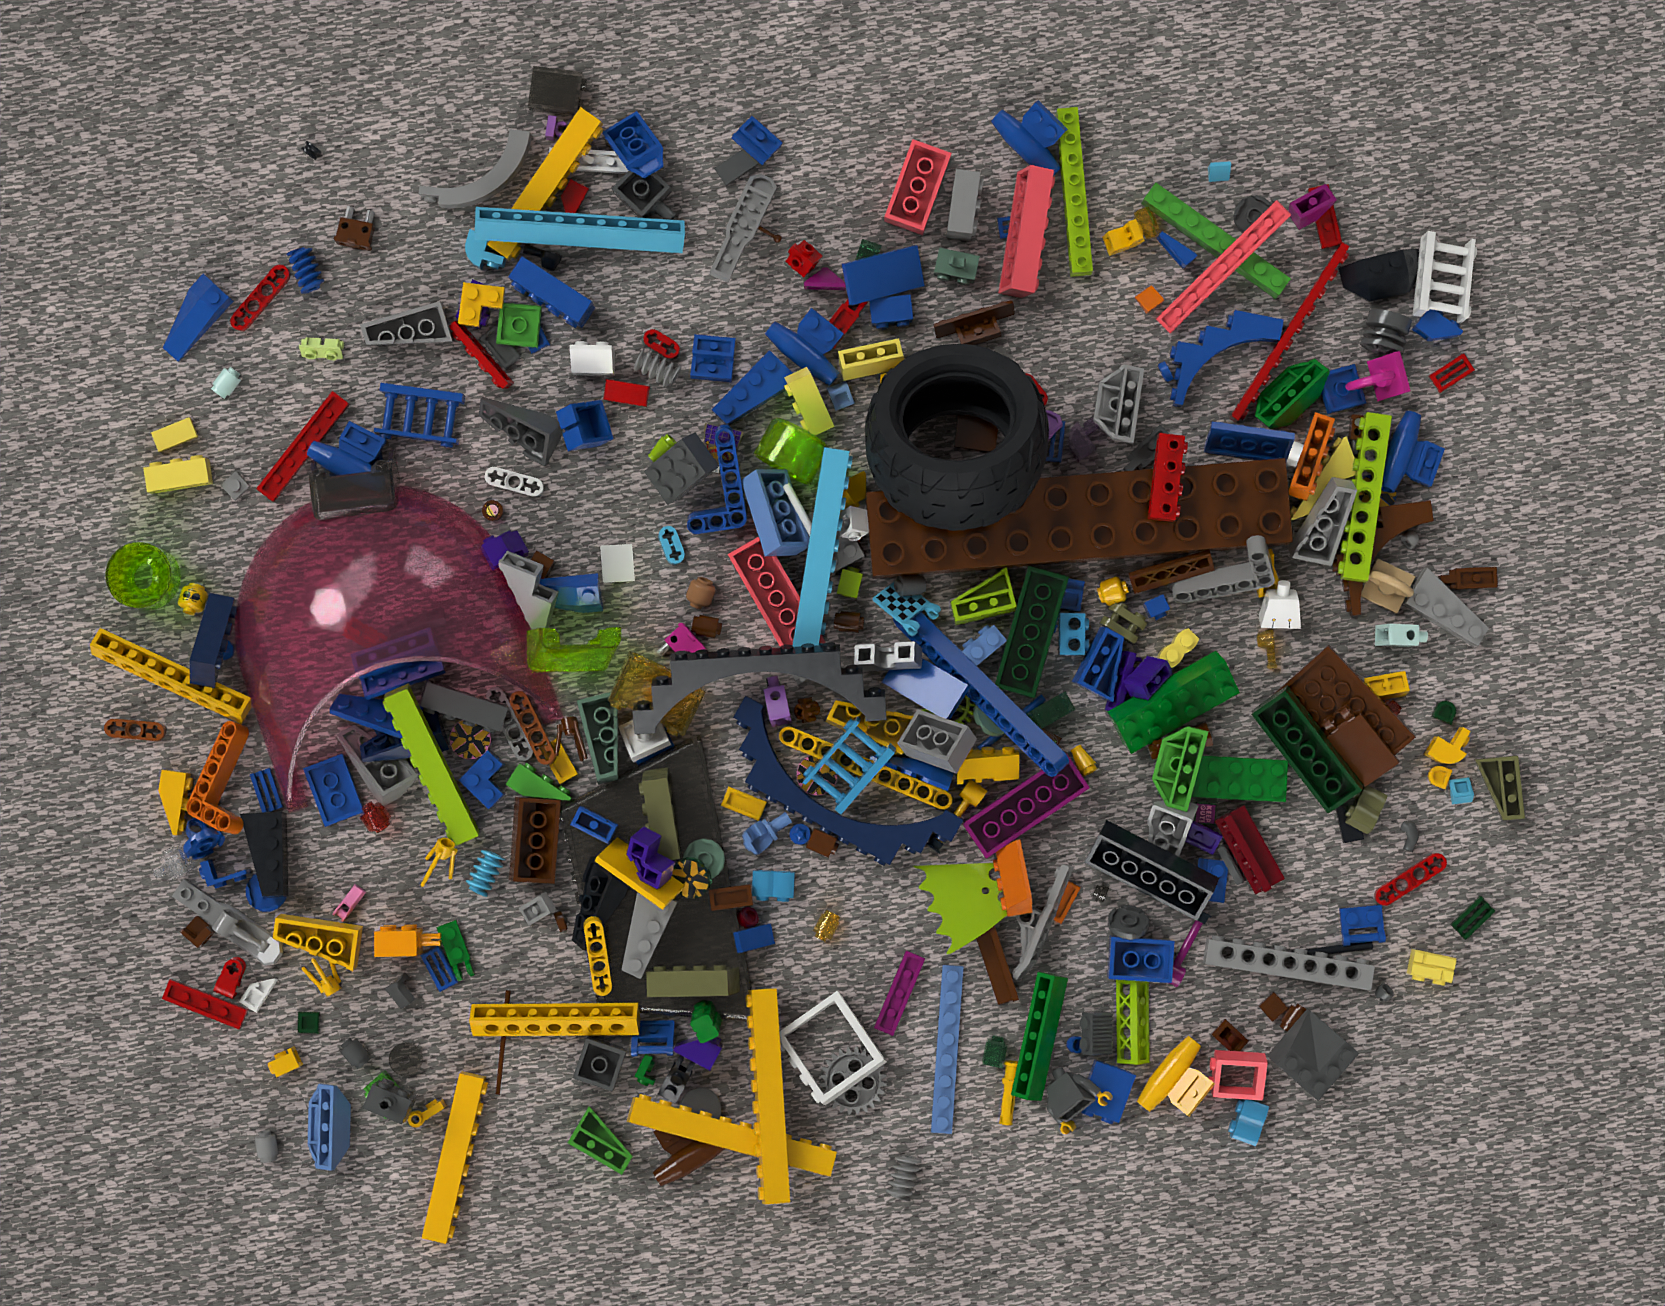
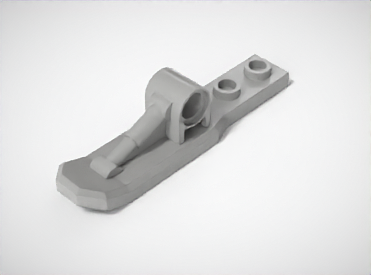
M762 174L750 176L726 226V238L709 275L729 283L745 247L749 246L777 190V186L772 178Z
M1062 864L1061 867H1057L1054 874L1056 879L1053 886H1050L1046 893L1048 899L1043 911L1032 907V917L1029 922L1024 919V914L1016 915V919L1021 927L1022 957L1019 959L1020 964L1011 974L1013 979L1020 980L1037 963L1073 872V866Z
M183 879L172 895L173 898L207 920L215 932L230 940L263 965L276 964L284 954L283 943L273 939L271 932L230 904L218 902L188 880Z

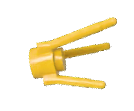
M439 838L435 846L425 857V860H429L434 853L436 855L421 882V887L425 886L439 859L446 860L450 857L448 878L450 880L453 878L455 855L458 850L454 848L455 843L451 839Z
M315 958L311 959L322 978L320 982L305 967H302V971L318 987L321 993H325L326 997L341 989L339 985L341 980L334 963L329 962L333 977L331 975L326 977Z

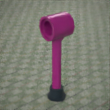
M1205 912L1201 913L1197 921L1195 920L1173 961L1172 983L1169 984L1176 988L1186 973V969L1181 964L1202 925H1205L1208 918L1212 917Z

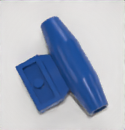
M1039 100L1024 114L1022 123L1003 109L991 120L1005 142L1029 165L1054 170L1053 176L1061 169V166L1047 147L1053 146L1068 129Z
M813 308L808 311L799 323L797 333L776 321L766 331L765 335L782 354L801 369L807 367L811 375L830 386L839 376L840 372L823 354L831 351L843 337L844 333Z
M1406 411L1392 435L1386 454L1382 491L1394 493L1405 473L1409 476L1410 480L1428 488L1433 484L1445 448L1429 441H1417L1421 415L1416 412Z
M349 421L339 438V448L317 441L311 443L307 456L329 472L357 486L380 493L387 486L389 478L370 465L372 461L378 458L387 442L386 439Z

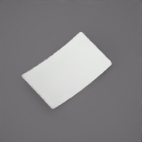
M632 544L600 546L603 582L635 581Z

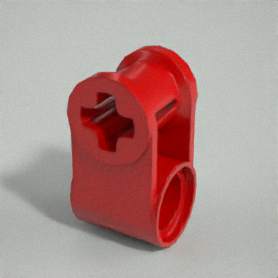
M233 957L224 964L214 986V992L231 999L235 998L237 994L235 991L237 986L240 987L241 979L246 969V963L241 957ZM234 963L237 964L236 968L239 969L235 972L233 971V967L231 966Z

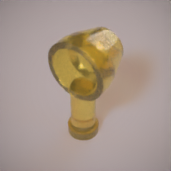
M1268 629L1257 634V645L1260 648L1267 649V668L1271 669L1277 668L1274 630Z

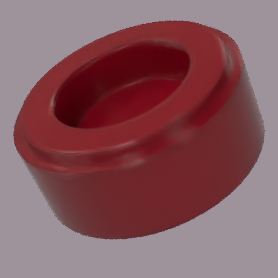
M744 907L738 912L737 919L742 927L748 929L758 923L759 916L753 908Z

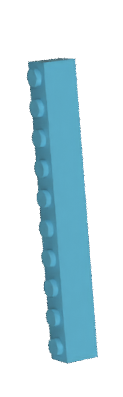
M476 207L474 240L683 253L685 222L683 220Z
M826 447L823 450L793 647L802 646L806 643L814 644V646L823 645L819 641L820 635H824L826 629L823 615L828 614L829 602H826L827 593L831 594L833 581H829L830 572L834 573L836 560L832 559L833 553L838 552L839 539H836V534L842 528L843 519L839 518L840 510L845 509L846 498L842 496L843 490H847L849 484V477H846L847 468L851 469L853 456H849L850 451Z

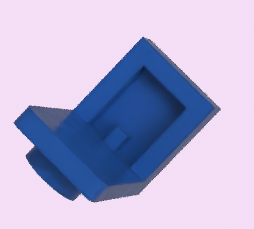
M212 859L200 862L201 867L199 868L201 878L205 879L207 887L214 885L215 889L227 885V880L234 879L237 882L246 879V874L251 873L250 869H246L218 879Z

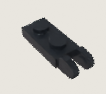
M681 1055L674 1062L658 1092V1095L675 1104L691 1077L692 1070L696 1064L691 1061L687 1068L681 1065L684 1061V1057Z

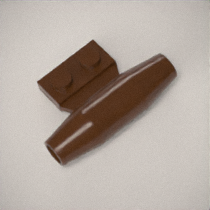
M655 1130L653 1132L662 1148L670 1153L671 1156L654 1170L653 1174L662 1187L689 1175L714 1159L725 1148Z

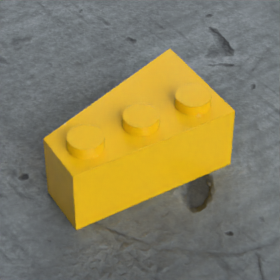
M982 747L981 750H973L971 748L956 774L957 784H964V780L975 779V783L982 782V779H993V781L1019 779V751L1015 750L1014 747H1003L1002 750H994L993 747Z

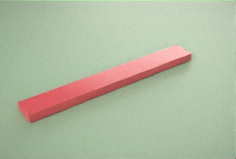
M1276 200L1156 320L1169 333L1173 332L1291 216L1289 211Z

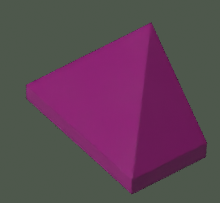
M823 267L804 282L805 290L845 291L846 288L845 282L828 267Z

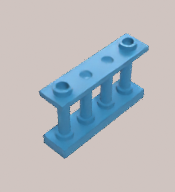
M858 716L855 720L850 719L843 727L845 729L844 733L814 767L810 765L803 773L805 776L803 784L806 785L812 779L836 799L835 810L839 814L846 810L896 751V748L891 743L887 747H881L857 727L861 720ZM850 733H853L876 753L877 758L873 763L867 762L843 742ZM837 748L862 768L864 773L860 778H854L830 757ZM824 763L849 783L850 789L846 794L839 792L817 773Z

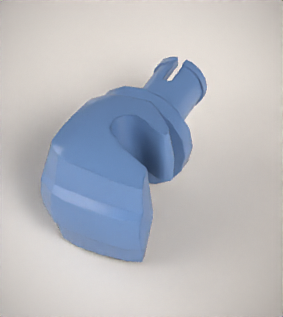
M784 812L771 822L769 820L766 821L764 818L747 828L742 833L744 847L754 855L763 852L770 846L773 840L776 841L778 839L776 836L778 835L777 832L792 823L787 813Z

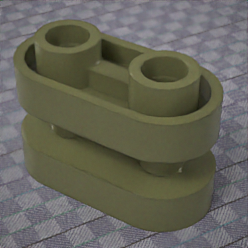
M1122 602L1112 604L1108 608L1112 612L1111 617L1103 616L1099 624L1122 635L1125 641L1135 645L1139 637L1134 633L1137 629L1144 631L1147 626L1145 622L1146 617L1138 612H1135V614L1127 610L1129 607ZM1119 618L1130 624L1128 629L1117 623Z

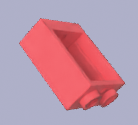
M1215 1050L1214 1058H1210L1212 1076H1208L1215 1083L1211 1088L1212 1096L1218 1098L1263 1100L1268 1064L1265 1053ZM1222 1065L1255 1067L1253 1087L1219 1085Z

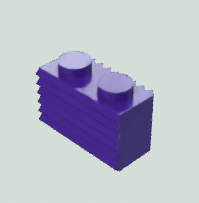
M1147 656L1134 669V672L1129 674L1126 680H1124V684L1131 697L1148 701L1173 672L1168 660Z

